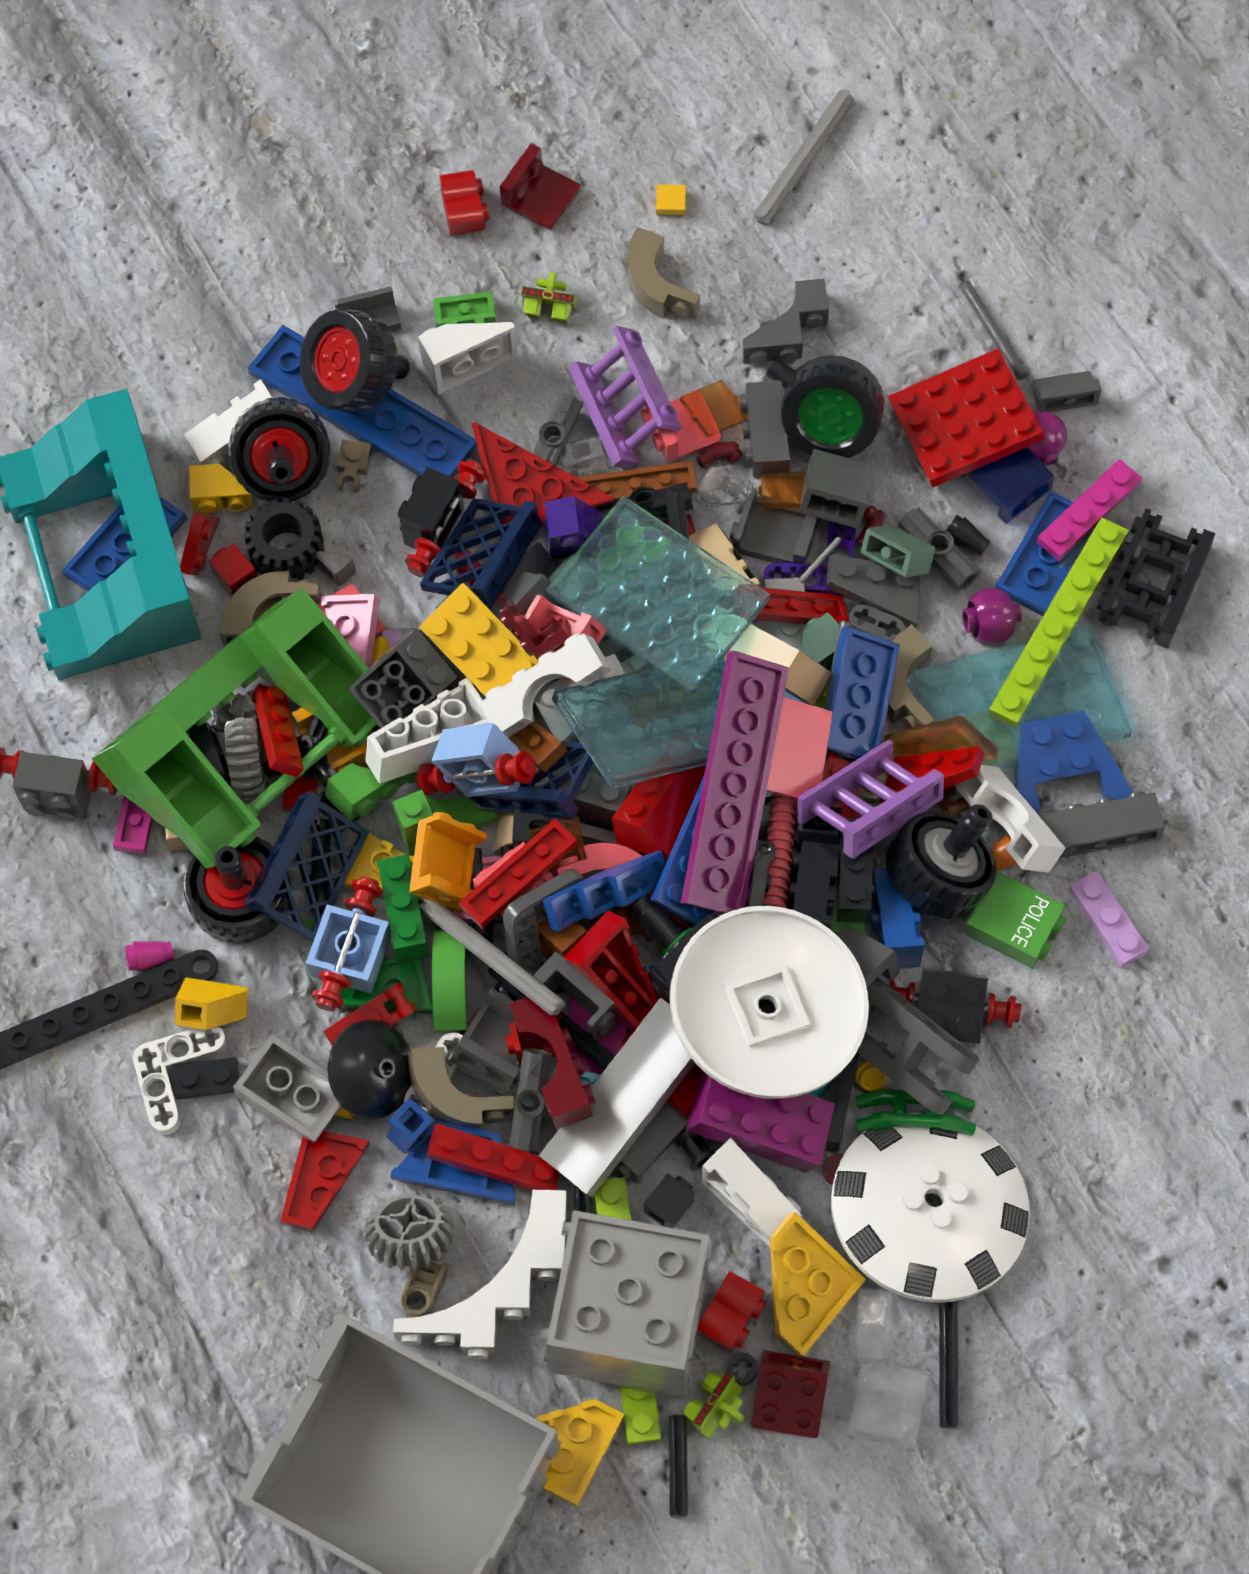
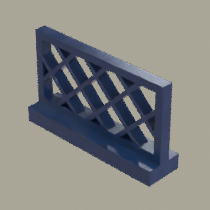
M477 498L472 499L420 582L421 590L450 596L460 584L475 578L476 581L471 590L491 609L542 525L536 503L524 501L522 506L519 507ZM478 510L490 512V514L476 520L473 518ZM514 516L513 521L501 525L500 519ZM493 522L497 525L496 528L481 533L479 530L480 527ZM473 530L477 533L474 537L464 541L460 540L461 536ZM502 535L499 543L488 547L486 541ZM482 543L484 549L469 555L467 554L466 549ZM462 552L464 557L447 563L446 560L449 556ZM489 557L485 565L474 568L472 563ZM466 565L469 566L470 571L454 577L452 571ZM446 573L450 576V579L443 582H433L436 577Z
M560 741L568 751L546 772L540 769L535 773L530 783L520 784L518 791L468 798L479 810L514 813V809H521L522 813H539L545 817L574 819L579 808L573 801L600 749L596 744ZM581 754H585L581 761L575 765L572 764L573 759ZM566 764L568 769L554 778L553 772ZM548 777L549 781L539 788H535L534 785ZM572 779L566 791L558 789V786Z
M312 791L298 797L244 903V906L250 910L262 912L310 942H314L326 906L334 905L370 832L321 802V797ZM318 811L328 816L331 829L321 832L317 831L314 818ZM348 828L358 835L353 846L344 848L339 830ZM310 829L311 834L306 835L308 830ZM333 833L337 851L324 854L319 836ZM312 838L317 856L304 860L300 846L303 840ZM350 851L347 857L345 852ZM339 854L342 869L339 874L331 876L326 857ZM296 856L297 862L292 863ZM319 860L324 878L310 882L305 863ZM298 865L303 884L290 887L286 874L290 867ZM337 878L333 885L332 879ZM325 881L329 895L326 901L317 903L312 885ZM305 887L310 905L296 909L291 891ZM285 893L290 911L281 914L271 908L270 905L276 895ZM323 906L321 911L319 912L318 907ZM312 910L315 923L311 931L301 926L298 912Z

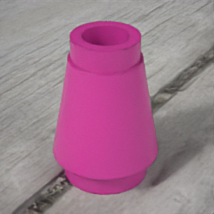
M132 941V945L125 946L129 971L137 970V973L174 959L170 941Z

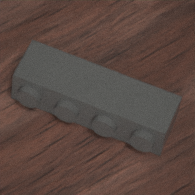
M1135 792L1123 799L1104 798L1092 805L1084 806L1078 803L1070 805L1061 811L1053 812V810L1047 809L1037 812L1039 817L1066 848L1059 858L1161 839L1165 828L1155 792L1149 794Z

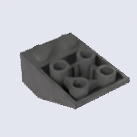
M415 629L406 633L385 651L348 690L381 729L399 717L402 719L408 717L413 713V709L421 704L427 705L454 681L457 676L421 632Z

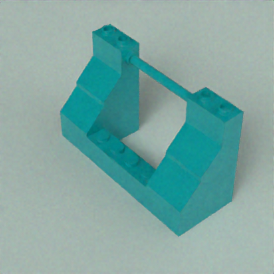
M128 389L85 400L62 423L52 427L33 447L0 456V488L4 487L6 494L1 496L3 508L6 514L12 513L15 523L24 522L48 609L46 612L38 614L41 626L36 627L41 645L46 643L49 651L43 653L48 671L54 670L57 679L62 680L201 640ZM113 496L116 506H123L125 514L119 515L124 533L130 532L132 541L127 542L131 557L106 580L99 581L75 604L60 607L36 518Z

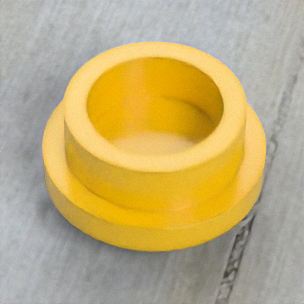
M867 1060L860 1063L855 1071V1080L864 1090L880 1089L886 1083L887 1076Z

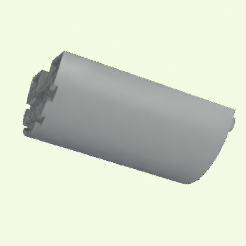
M339 1312L305 1373L311 1379L278 1438L275 1439L270 1436L236 1499L369 1574H497V1568L503 1558L509 1560L518 1545L515 1537L520 1527L526 1529L533 1518L535 1510L531 1509L536 1495L541 1493L547 1482L548 1476H546V1472L562 1443L557 1440V1430Z

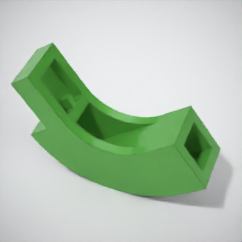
M437 924L435 930H433L432 944L434 1031L467 1030V948Z

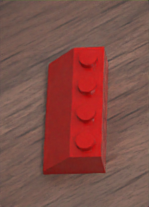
M673 732L612 817L616 844L645 854L662 851L664 860H668L705 774L710 748L702 740Z

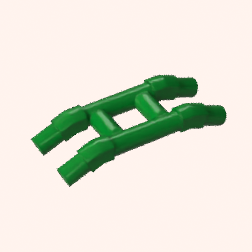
M880 1088L872 1090L871 1093L856 1096V1103L859 1109L873 1105H891L893 1103V1113L891 1111H881L873 1113L871 1116L857 1119L856 1125L859 1132L891 1128V1126L941 1128L953 1132L958 1131L973 1136L976 1130V1123L964 1120L962 1117L951 1113L939 1115L926 1108V1114H906V1104L921 1103L905 1090ZM940 1090L949 1100H952L950 1108H958L967 1112L973 1111L975 1100L963 1097L960 1093L951 1090Z

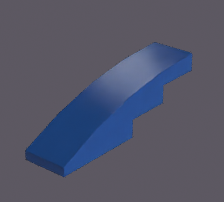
M662 851L644 855L597 873L543 899L551 930L561 931L582 918L593 919L614 906L625 907L655 890L665 867Z

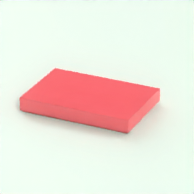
M783 697L766 792L798 801V797L804 792L809 791L822 782L832 711Z

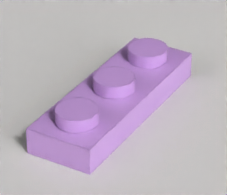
M1098 871L1070 885V893L1120 968L1149 952V947Z

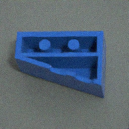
M875 868L872 877V899H874L875 910H871L870 918L872 929L878 930L879 940L876 941L895 951L899 969L921 967L925 944L924 937H920L919 924H921L920 913H917V908L897 891L888 875L887 868Z

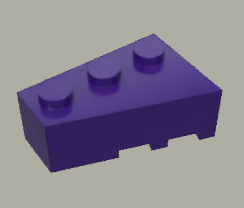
M575 496L545 502V530L548 552L553 559L580 554V557H592L598 555V550L607 549L602 512Z

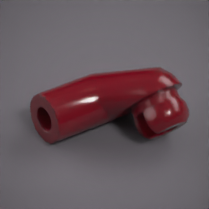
M734 441L714 443L698 455L696 461L703 469H706L717 459L725 456L730 463H735L742 458L743 452L739 449L740 445Z
M869 506L865 510L863 518L868 521V524L855 540L860 545L863 544L866 529L883 525L885 514L881 509L878 510L874 506Z

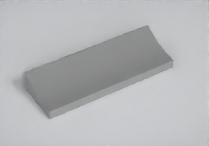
M662 998L658 1000L591 1087L595 1103L590 1104L593 1116L560 1128L539 1155L591 1197L595 1195L695 1064L676 1033L670 1004Z

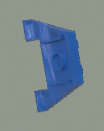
M1085 711L1021 724L1015 788L1036 813L1041 811L1035 784L1097 772L1103 799L1114 798L1118 800L1127 798V796L1133 793Z

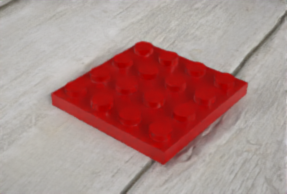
M999 348L888 396L889 403L932 488L1045 440L1043 430Z

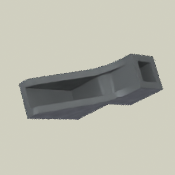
M825 279L795 281V300L791 308L743 339V364L752 363L759 365L767 361H775L776 359L790 362L802 358L803 339L801 327L817 328L821 325H828L829 307Z

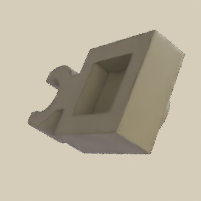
M342 439L336 464L337 471L341 472L337 478L339 491H343V486L347 481L354 482V493L360 491L361 482L358 474L367 475L373 449L371 444Z

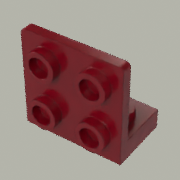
M530 143L500 185L501 205L551 230L578 194L581 186L578 182L544 166L541 158V148Z
M509 596L502 600L500 608L502 615L500 619L510 632L515 629L522 638L519 643L530 657L535 654L539 659L542 655L556 649L570 637L571 624L564 616L559 620H556L554 617L540 627L541 632L538 634Z
M763 1350L751 1426L759 1429L817 1438L830 1361Z

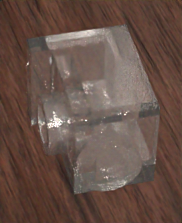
M599 435L564 444L567 457L562 458L565 472L575 477L610 473L607 456Z

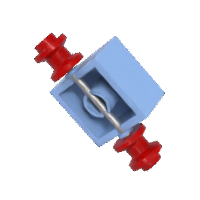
M494 723L459 726L458 728L442 730L432 758V762L435 765L431 763L422 764L416 774V784L420 790H423L425 795H434L437 791L450 793L454 790L455 786L467 797L518 791L520 784H527L533 780L536 773V762L528 752L520 751Z
M363 876L352 881L351 888L355 891L354 898H348L345 901L344 906L348 910L327 905L306 961L310 976L318 978L323 982L321 990H314L311 996L316 1001V1006L323 1010L332 1012L335 1008L343 1007L344 1000L339 997L342 989L350 987L367 993H372L392 936L388 921L373 918L377 910L372 905L374 898H380L383 894L382 888L378 886L379 882L373 878Z

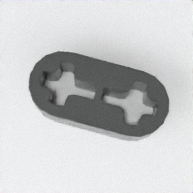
M857 605L852 608L849 614L852 628L893 641L898 634L905 630V626L899 618L869 605ZM863 615L867 616V622H864L862 625L857 623V620ZM891 627L895 628V634L893 633L891 637L886 636V631H889Z

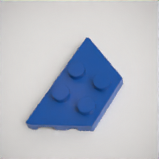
M435 1120L425 1132V1136L420 1141H417L409 1150V1155L403 1162L391 1171V1180L514 1206L516 1203L511 1184L426 1158L433 1128L437 1123L502 1144L500 1133Z

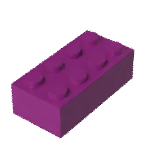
M701 1069L686 1130L723 1144L731 1138L745 1152L806 1173L821 1166L835 1103L810 1094L782 1099L759 1098L742 1094L718 1083Z

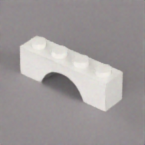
M584 633L569 637L564 642V647L556 652L550 651L542 655L538 659L537 665L531 669L525 668L518 671L512 676V681L505 686H497L488 691L485 695L487 698L479 702V705L489 722L498 726L505 736L509 738L534 722L532 713L534 699L539 690L548 682L558 678H570L575 683L587 687L611 671L610 665L593 637Z
M981 765L976 778L957 785V790L970 806L980 804L987 807L992 813L993 819L1005 828L1011 837V841L1005 849L1023 870L1050 872L1066 848L999 767Z

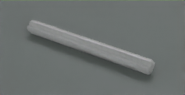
M848 90L838 91L754 213L758 223L768 224L853 102V96Z
M423 899V903L419 908L424 915L549 1015H558L564 1007V1002L561 998L445 906Z

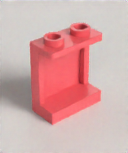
M541 595L536 596L525 614V618L538 634L541 632L540 627L553 617L559 620L563 616L571 624L570 637L575 634L582 635L584 633L593 637L598 645L607 631L592 616L583 612L579 616L550 603ZM515 631L513 634L521 641L522 638ZM564 642L553 651L556 652L564 647ZM563 678L575 684V682L570 678Z

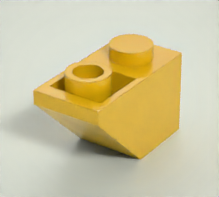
M222 465L189 466L190 501L194 512L210 514L219 510L240 512L245 509L254 508L252 494H249L238 483L236 477Z
M186 977L175 998V1025L209 1030L244 1019L248 1015L249 988Z

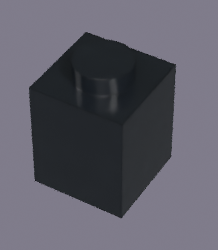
M667 1173L644 1202V1213L661 1226L674 1228L694 1202L692 1185L681 1176L674 1178Z

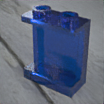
M1027 448L960 476L963 478L968 475L999 507L998 517L1005 524L1052 489L1054 474Z

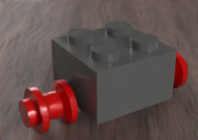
M0 747V779L4 773L12 774L14 780L12 787L24 811L34 816H44L45 814L57 815L60 819L73 821L75 818L85 819L92 792H96L99 787L107 788L110 795H116L118 792L94 761L90 769L87 770L83 760L28 753L23 750H18L15 756L7 755L5 748Z

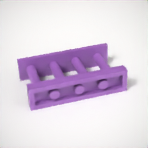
M615 326L613 332L619 342L618 345L595 365L576 361L568 369L612 465L631 470L640 464L636 454V447L657 429L662 428L678 432L682 427L677 419V412L670 404L642 345V337L634 329ZM625 355L630 368L606 388L602 381V374ZM636 379L642 392L617 413L613 404V398ZM648 404L653 418L632 436L628 437L624 423Z
M888 739L799 796L798 823L803 825L815 816H819L844 833L843 853L853 859L905 825L915 815L923 813L943 800L944 774L934 769L920 778L893 762V742ZM883 772H887L908 787L896 793L876 780L875 777ZM863 786L885 800V802L879 806L872 807L852 792ZM841 801L861 814L862 817L850 822L829 807Z

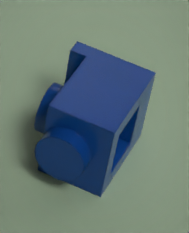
M409 1098L388 1120L387 1123L392 1128L386 1135V1138L406 1154L425 1134L434 1119Z

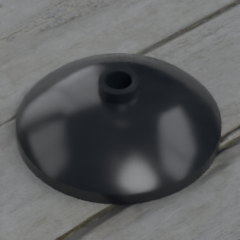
M377 1020L360 1021L344 1029L333 1043L327 1067L329 1084L336 1100L352 1115L364 1119L383 1118L394 1113L404 1103V1097L412 1085L408 1068L410 1048L398 1030L385 1022ZM383 1064H384V1067H385V1072H384V1073L382 1072V1065H383Z

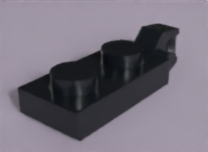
M757 840L745 907L767 906L763 902L764 894L768 892L771 883V874L767 872L768 865L775 859L774 843Z

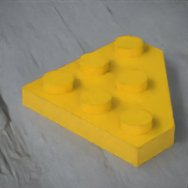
M790 1212L770 1236L775 1334L798 1356H804L866 1279L796 1212Z
M594 1398L581 1402L580 1405L564 1410L559 1409L535 1417L540 1422L557 1430V1440L562 1442L546 1472L548 1479L543 1490L578 1508L625 1414Z

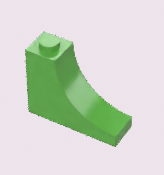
M421 789L392 801L398 830L410 856H414L419 820L430 817L434 813H447L456 821L475 825L477 830L498 821L494 811L479 810L467 796L445 800L433 799L426 796Z

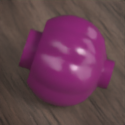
M1033 409L1032 412L1043 430L1045 440L1019 450L1015 454L1026 462L1041 463L1042 467H1046L1059 460L1057 455L1065 447L1068 433L1064 422L1058 416L1047 411L1041 413L1040 409Z
M987 588L976 592L968 600L967 608L962 610V622L966 633L979 631V634H972L977 642L984 645L1004 643L1014 634L1017 622L1022 620L1020 605L1018 603L1014 604L1006 592L997 588Z

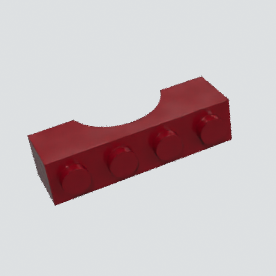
M528 997L510 1003L509 1006L523 1044L541 1046L549 1050L557 1059L554 1075L541 1088L555 1129L558 1130L592 1117L593 1113L590 1104L595 1103V1099L590 1085L586 1084L583 1086L579 1078L580 1075L585 1073L578 1055L571 1057L568 1047L574 1045L568 1028L561 1029L557 1019L563 1018L561 1011L558 1015H549Z

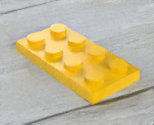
M464 583L419 626L484 696L491 689L497 686L503 687L511 682L512 676L518 671L525 668L531 669L538 664V658L535 655L530 657L519 643L520 640L505 627L502 621Z

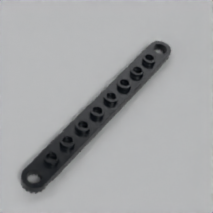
M200 949L0 1032V1070L177 996L186 977L211 981L218 973V963L215 956L208 950ZM199 959L210 962L209 970L202 974L193 971V964L196 961L198 962Z

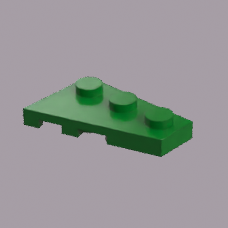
M396 956L383 959L372 993L350 987L342 989L339 996L344 1000L342 1008L358 1009L400 982L405 989L403 994L408 1002L412 1001L417 1008L412 1013L433 1014L420 958L397 962ZM392 999L384 1003L389 1011L395 1012L398 1010Z

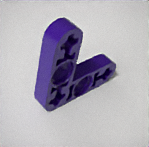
M829 521L827 547L839 536V523ZM845 525L844 539H841V542L835 549H845L849 553L848 557L854 558L856 528ZM832 552L826 558V565H819L812 573L817 582L812 586H805V592L842 595L827 587L828 559ZM775 562L766 567L764 578L774 579L775 573L781 574V579L791 578V573L795 574L794 578H800L812 564Z

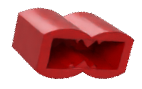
M474 170L439 175L450 236L484 231V221L489 220L487 203H481L480 196L484 195L482 179H476Z
M729 1271L699 1322L696 1334L729 1353H732L735 1346L741 1349L751 1332L746 1329L752 1317L758 1320L767 1304L766 1301L762 1300L765 1291Z

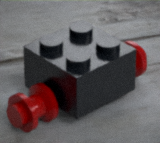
M472 460L459 462L457 471L460 475L458 478L427 467L423 475H419L415 479L412 486L413 493L408 501L404 500L398 511L401 524L400 531H402L404 545L417 550L415 555L409 554L405 558V563L408 566L407 569L417 577L425 576L432 565L433 559L441 551L464 510L463 498L474 499L477 495V490L474 487L475 484L483 483L486 478L483 467L479 463Z
M922 967L919 993H916L915 996L914 982H910L907 988L897 987L895 980H889L891 988L913 1004L914 1002V1006H917L920 1011L959 1041L980 1044L983 1015H986V1025L990 1026L994 1020L1005 1021L1007 1028H1012L1013 1022L1019 1023L1022 1004L1016 1003V996H1010L1007 1001L997 1000L995 993H989L987 1005L985 999L988 977L986 975Z

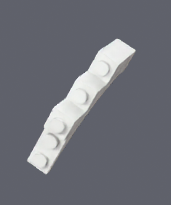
M533 1190L530 1215L522 1238L507 1264L492 1281L470 1298L446 1310L421 1317L394 1319L393 1333L395 1339L401 1340V1344L420 1345L421 1341H435L436 1345L452 1346L455 1345V1341H460L462 1354H467L469 1359L484 1360L488 1359V1355H496L497 1315H503V1319L522 1320L523 1316H531L532 1276H538V1280L548 1282L556 1281L560 1277L566 1248V1235L561 1234L563 1222L567 1221L566 1190Z

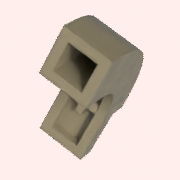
M637 227L628 248V278L635 297L648 311L663 319L668 309L678 316H688L696 319L700 311V294L665 281L657 272V267L665 253L664 237Z
M290 571L270 572L248 581L233 594L224 609L219 632L223 647L274 604L301 588H304L314 602L319 604L321 602L319 584L308 580L292 582Z
M911 624L893 639V642L900 644L887 717L893 724L903 717L905 726L912 733L917 732L924 739L933 731L934 718L911 694L907 680L916 669L930 660L932 646Z
M444 1047L412 1048L408 1053L409 1076L413 1089L421 1103L440 1120L478 1129L482 1125V1116H486L487 1121L506 1119L505 1115H509L514 1110L513 1096L471 1097L456 1089L446 1072Z

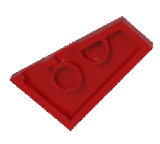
M980 746L961 747L945 751L895 757L894 762L918 778L936 769L944 774L943 789L976 778L985 754ZM890 774L885 783V786L896 793L908 787ZM880 798V799H879L880 804H882L883 802H885V800H883L882 798Z
M323 1131L315 1143L302 1137L280 1219L281 1224L314 1231L370 1145L369 1140Z

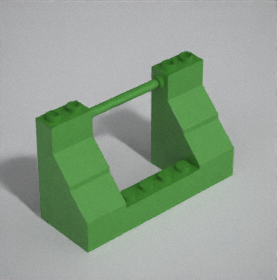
M301 588L274 604L91 759L122 795L179 837L201 864L208 869L216 865L214 857L218 849L224 846L236 848L238 845L243 848L257 837L254 831L262 825L257 820L258 813L298 778L283 774L250 804H244L189 738L187 730L194 724L197 727L203 725L213 716L210 713L211 709L217 704L221 708L224 707L235 697L233 691L241 685L243 688H246L260 676L273 686L281 689L299 706L319 718L329 730L328 736L302 758L304 770L300 774L301 776L336 745L342 746L344 749L352 745L358 748L367 741V736L371 735L369 731L377 724L348 690L368 667L305 589Z

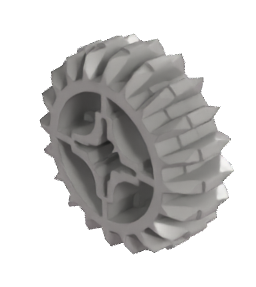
M241 717L226 722L224 736L232 790L242 802L246 801L249 803L267 789L266 773L263 769L264 755L257 722L253 718Z
M403 1190L402 1195L397 1197L390 1193L388 1201L379 1200L378 1206L370 1208L369 1216L365 1217L364 1239L367 1242L370 1255L375 1256L378 1263L385 1262L388 1269L395 1265L399 1267L400 1271L406 1266H411L414 1271L417 1265L420 1264L428 1267L430 1260L440 1261L441 1253H448L449 1244L453 1243L454 1221L451 1218L450 1210L447 1205H443L440 1198L433 1199L430 1192L421 1196L418 1190L413 1194H406Z

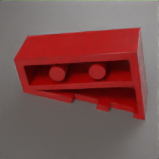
M607 911L565 955L564 959L614 1002L616 1017L621 1023L636 1030L658 1002L647 972L643 970L638 957L640 953L637 946L632 942L626 919Z

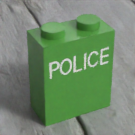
M997 871L996 880L992 888L975 907L967 921L964 935L1034 969L1038 960L1045 961L1052 947V944L1048 943L1053 933L1059 935L1064 926L1066 918L1062 914L1065 905Z

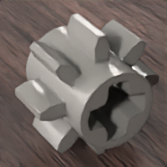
M253 691L246 692L244 697L237 693L230 704L231 709L229 713L233 714L232 720L241 717L253 718L257 722V726L260 727Z

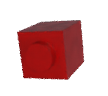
M235 543L227 548L219 549L209 559L213 574L231 597L245 583L257 577L255 568Z

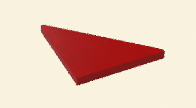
M476 422L471 423L493 502L519 507L522 506L524 501L535 502L542 524H545V502L575 496L593 508L614 503V499L610 495ZM508 516L499 521L503 525L513 521L514 516Z

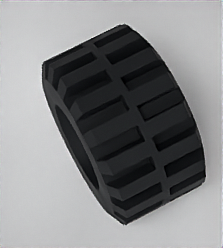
M284 498L281 503H278L277 499L271 500V505L266 506L265 503L259 506L260 512L253 511L250 515L251 522H246V533H244L249 558L255 570H260L261 575L275 571H290L291 579L297 577L298 581L305 579L304 574L306 572L311 575L315 571L314 564L318 565L316 553L319 551L324 552L325 549L317 515L313 514V510L309 506L304 508L302 502L296 500L292 504L291 500ZM283 533H293L300 536L299 541L295 545L286 549H276L269 546L274 537Z

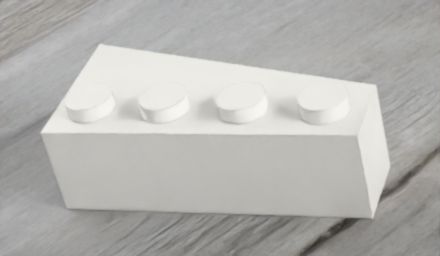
M468 678L460 681L459 686L451 691L446 689L438 694L437 699L426 706L421 704L414 708L413 713L404 719L399 717L367 736L365 761L379 784L416 772L422 764L431 763L435 765L432 762V758L443 729L490 723L479 705L482 698Z

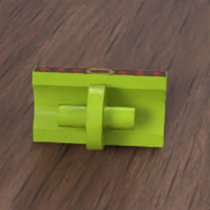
M551 271L548 279H537V287L547 288V290L522 286L521 296L524 299V314L528 317L541 318L543 304L553 305L551 319L567 323L572 309L577 308L578 300L575 299L574 294L556 292V290L566 291L567 289L566 282L557 281V272Z
M709 1372L701 1386L703 1391L710 1395L705 1404L695 1399L690 1400L683 1411L700 1434L709 1440L718 1427L725 1430L730 1421L741 1424L744 1416L738 1411L743 1403V1400L739 1398L743 1388L737 1384L736 1378L728 1372H725L723 1376Z

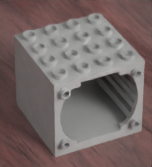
M573 1210L571 1222L564 1221L561 1234L567 1235L568 1239L550 1328L542 1327L540 1342H545L547 1347L545 1348L543 1362L549 1363L550 1371L554 1374L685 1398L709 1268L710 1235Z

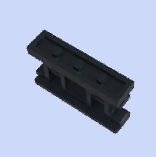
M1146 508L1142 517L1136 516L1130 530V533L1134 534L1131 543L1128 541L1124 542L1119 558L1123 559L1120 568L1114 566L1108 580V584L1112 585L1109 593L1103 591L1096 609L1101 610L1099 621L1103 623L1108 619L1111 621V624L1117 626L1122 613L1149 623L1146 638H1157V645L1168 649L1210 552L1216 533L1204 529L1203 533L1200 534L1197 533V529L1191 528L1185 540L1159 530L1163 516L1157 514L1155 517L1151 515L1152 510ZM1146 527L1151 528L1147 540L1161 545L1159 551L1155 552L1142 547L1139 557H1134ZM1193 544L1197 547L1185 575H1181L1183 562L1171 558L1170 554L1172 550L1188 555ZM1144 562L1172 573L1165 591L1137 580ZM1124 577L1128 578L1125 591L1138 595L1137 602L1133 603L1120 598L1116 609L1112 608ZM1170 595L1175 598L1161 627L1158 625L1161 613L1149 609L1148 605L1150 601H1154L1166 606Z

